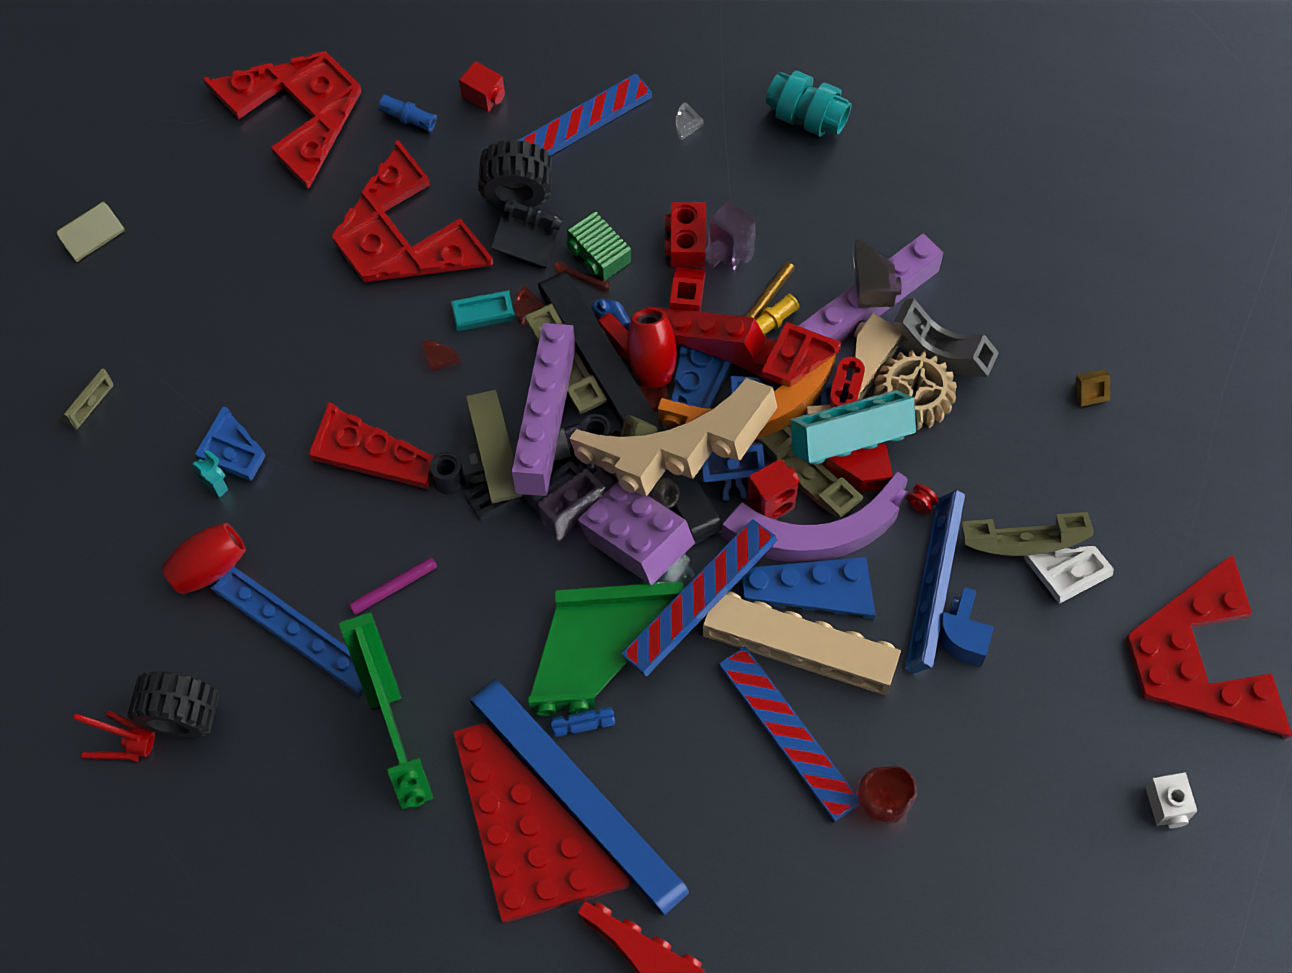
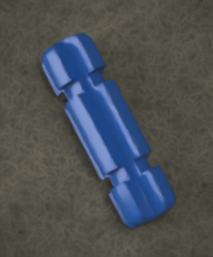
M612 707L600 708L599 712L590 710L568 715L569 718L565 719L563 716L555 717L550 722L553 735L558 737L567 735L569 731L573 734L597 729L598 725H602V728L613 726L615 724V717Z

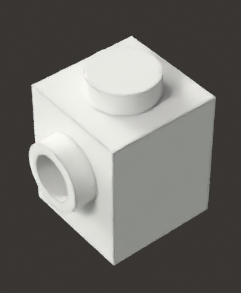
M1186 772L1153 778L1145 787L1157 826L1168 824L1169 828L1185 826L1189 823L1188 820L1197 812Z

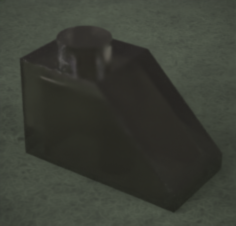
M856 240L853 262L858 308L894 307L896 295H901L902 290L901 277H896L895 265L864 241Z

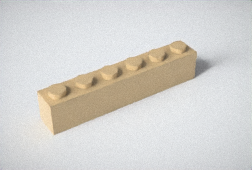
M728 592L707 613L703 625V637L740 649L746 647L749 652L885 696L888 694L901 650L895 649L891 643L885 641L873 642L864 639L861 634L854 631L842 632L833 629L830 624L823 621H815L814 623L802 619L801 615L792 611H785L783 613L772 609L770 605L764 602L755 601L752 603L741 599L739 595L733 592Z

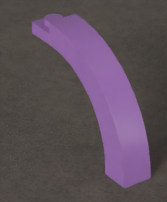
M897 472L884 489L863 509L841 520L819 525H797L780 522L754 511L742 502L723 523L722 538L730 542L754 519L775 534L778 540L762 556L763 558L782 562L805 563L842 557L870 544L894 524L899 512L898 506L903 502L908 493L905 491L908 478Z

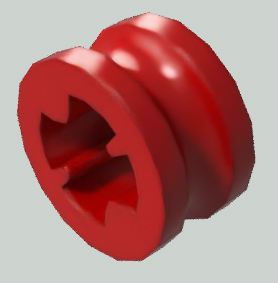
M916 484L913 487V492H910L906 497L907 502L922 514H929L932 509L931 506L938 503L937 495L930 488L922 484Z

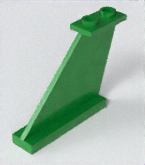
M683 581L654 583L652 586L649 584L555 590V614L531 696H528L530 712L536 713L539 716H551L556 714V711L569 710L570 713L575 714L594 709L595 697L627 663L621 653L684 590Z
M370 612L340 622L339 626L369 707L373 709L381 706L400 765L389 768L387 771L401 808L403 810L409 807L420 806L424 802L434 799L420 758L409 762L407 760L389 704L402 698L372 613Z

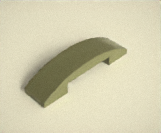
M552 304L525 316V320L537 345L539 344L543 323L563 324ZM575 350L566 397L576 411L582 414L606 403L607 399L594 376H590Z
M496 390L466 396L491 502L497 503L522 497V494H516L512 476L514 458Z
M786 426L776 433L757 439L759 443L763 444V449L774 462L782 458L787 467H793L799 477L798 488L834 516L841 518L863 500V496L843 477L837 479L821 463L808 464L806 461L793 455L790 427Z
M1088 512L1056 514V525L995 529L993 519L961 521L965 545L988 553L1011 556L1036 555L1061 550L1093 536L1094 532Z

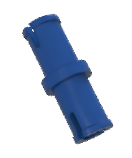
M384 94L379 102L381 106L378 107V110L380 112L399 118L400 122L406 125L411 123L431 132L436 124L434 120L437 119V115L416 108L415 104L409 101L404 103Z

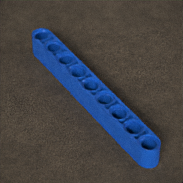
M493 679L469 699L477 713L625 873L629 881L662 916L666 915L689 894V890L680 878L498 680Z

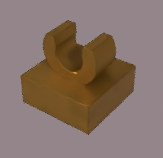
M1106 369L1076 374L1077 402L1081 407L1110 400V374Z

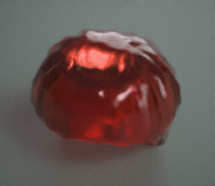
M901 766L873 768L859 781L857 799L859 805L864 809V814L868 815L870 819L884 824L896 823L907 816L917 796V785L910 772Z

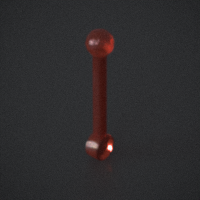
M563 261L555 264V271L557 273L566 271L572 276L599 286L600 290L604 292L608 291L611 287L609 281H600L568 268Z

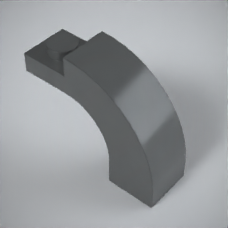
M915 298L904 300L893 322L903 334L900 343L909 352L913 350L915 356H920L925 351L926 358L928 359L936 355L938 359L937 364L946 362V371L953 372L956 375L988 377L999 353L984 334H958L939 326L929 317Z

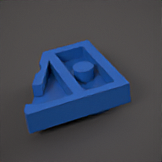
M224 406L195 453L197 460L202 459L204 461L206 458L204 452L206 450L211 451L218 457L219 463L217 466L221 470L248 481H252L266 457L256 441L252 440L245 428L236 421L228 408Z

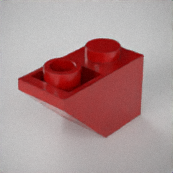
M676 268L673 276L670 309L701 312L706 270Z
M886 443L878 444L877 447L872 449L860 448L853 450L847 456L825 458L822 464L837 479L843 477L860 494L882 491L893 478Z

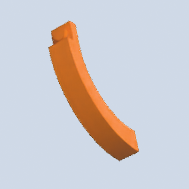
M836 354L792 387L782 385L774 391L778 408L755 440L776 433L790 425V419L802 416L806 412L807 406H812L816 402L831 377ZM661 398L658 407V419L665 427L673 429L689 423L713 409L690 406Z

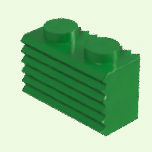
M593 211L567 229L568 241L566 244L573 255H580L585 260V266L592 275L598 274L606 281L613 274H616L617 271L631 263L630 247L627 246L626 242H623L622 238L612 230L611 226L596 211Z

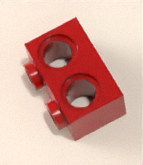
M671 202V214H665V231H671V239L665 238V256H671V268H705L706 202Z
M781 458L750 475L747 493V504L749 507L774 520L794 510L799 483L796 471L791 466L787 467Z

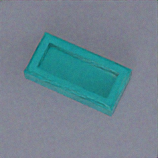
M509 290L451 301L457 332L515 320Z

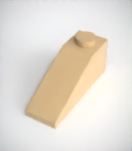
M872 313L867 322L861 321L854 333V337L857 338L854 357L860 359L865 366L858 401L862 400L872 387L882 365L886 366L887 360L890 357L892 358L900 347V341L903 336L902 332L895 325Z

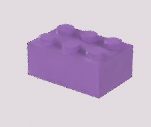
M619 481L578 519L584 535L591 545L651 586L695 544L685 519L648 495L644 496L636 492H627L620 486Z

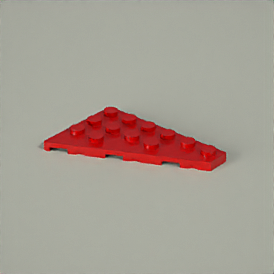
M486 723L454 731L503 924L630 887L629 878Z

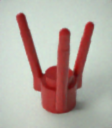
M110 710L106 711V716L126 726V730L80 714L73 715L74 720L122 736L121 747L126 749V752H82L81 758L127 759L138 762L140 756L148 757L155 740L154 732Z

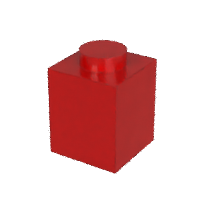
M477 61L459 79L461 97L487 112L504 98L503 76Z

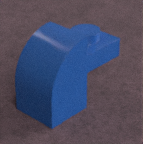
M964 587L960 598L954 596L950 612H943L939 638L944 649L951 656L960 661L982 667L994 627L969 620L976 590Z

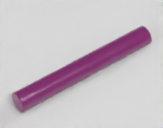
M432 557L426 559L351 602L349 606L354 615L436 569L437 565Z

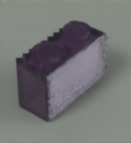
M583 469V473L579 472L578 476L573 477V480L564 483L563 487L554 490L553 494H549L548 498L544 497L543 501H539L538 506L542 524L557 540H560L580 525L578 519L606 493L605 487L588 469Z

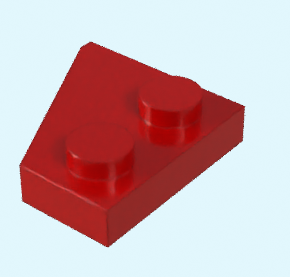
M786 322L762 369V377L787 387H792L837 354L841 348V342Z

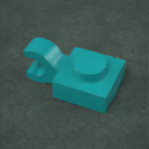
M206 450L204 452L206 455L205 460L199 459L197 462L194 461L192 469L197 479L220 498L228 491L223 480L225 474L217 466L219 463L218 457L211 451Z

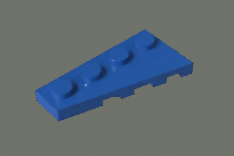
M681 345L672 401L712 409L733 363Z
M866 557L752 567L741 578L744 600L752 603L760 601L770 606L782 608L786 606L799 607L804 611L815 612V610L834 612V615L847 616L848 614L863 616V619L874 620L876 616Z

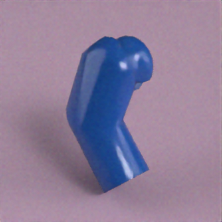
M602 298L594 301L592 309L598 317L601 318L606 313H611L628 331L631 321L619 302Z

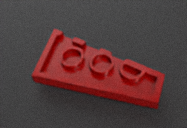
M330 402L308 454L312 461L427 489L432 476L430 463L434 458L429 453L403 440L399 441L389 436L386 431L362 422L361 418L339 410L338 406Z

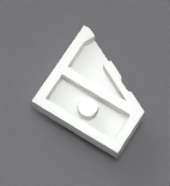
M1085 546L1077 549L1064 548L1054 551V553L1025 555L1024 557L1025 561L1059 604L1111 577L1114 570L1095 546Z

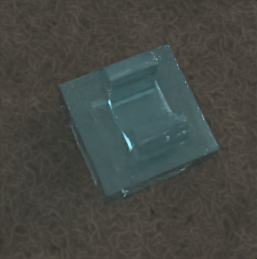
M683 554L655 583L680 582L681 574L686 578L693 577L695 575L694 571L687 567L691 559Z

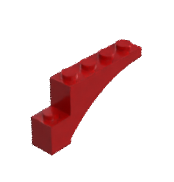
M648 307L661 309L665 312L672 325L676 344L708 353L740 366L763 378L768 384L782 385L762 377V369L777 340L766 339L755 318Z
M584 901L578 911L579 921L599 933L616 948L636 973H705V970L700 968L702 963L693 956L686 953L682 957L670 950L672 946L668 942L657 936H654L653 939L646 937L640 933L642 929L637 924L628 919L620 922L611 916L612 911L598 902H594L591 905Z

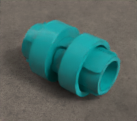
M797 70L791 76L783 72L777 73L770 84L765 100L769 107L776 110L775 116L777 119L794 125L798 119L804 120V130L819 137L823 136L826 131L834 135L840 134L848 120L852 103L841 97L840 88L823 82L817 89L813 87L812 76Z

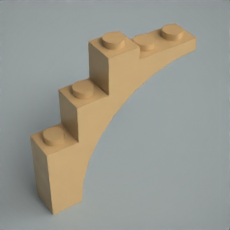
M746 378L732 395L713 410L676 428L649 435L629 437L596 435L576 429L571 435L570 441L575 456L581 462L586 464L592 463L602 467L609 473H616L619 484L624 490L647 496L666 469L675 475H684L693 479L712 452L723 458L729 457L740 461L778 407L773 387Z

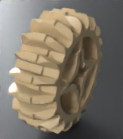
M911 350L908 357H905L900 352L896 360L890 357L887 360L886 366L882 365L879 369V375L875 378L874 396L895 390L912 396V389H914L915 383H918V391H916L914 397L916 428L919 430L922 427V423L931 428L935 420L941 422L945 414L948 415L951 412L952 404L956 399V393H954L957 388L956 382L952 381L954 377L953 372H946V362L937 364L938 359L936 355L928 359L926 358L925 351L920 356H915V353Z

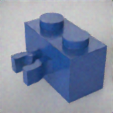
M757 441L753 442L740 461L729 457L723 458L712 452L698 471L699 479L703 482L724 480L721 488L723 501L729 500L728 492L732 487L731 479H734V486L739 490V498H747L746 489L741 482V478L749 477L765 467L763 444Z

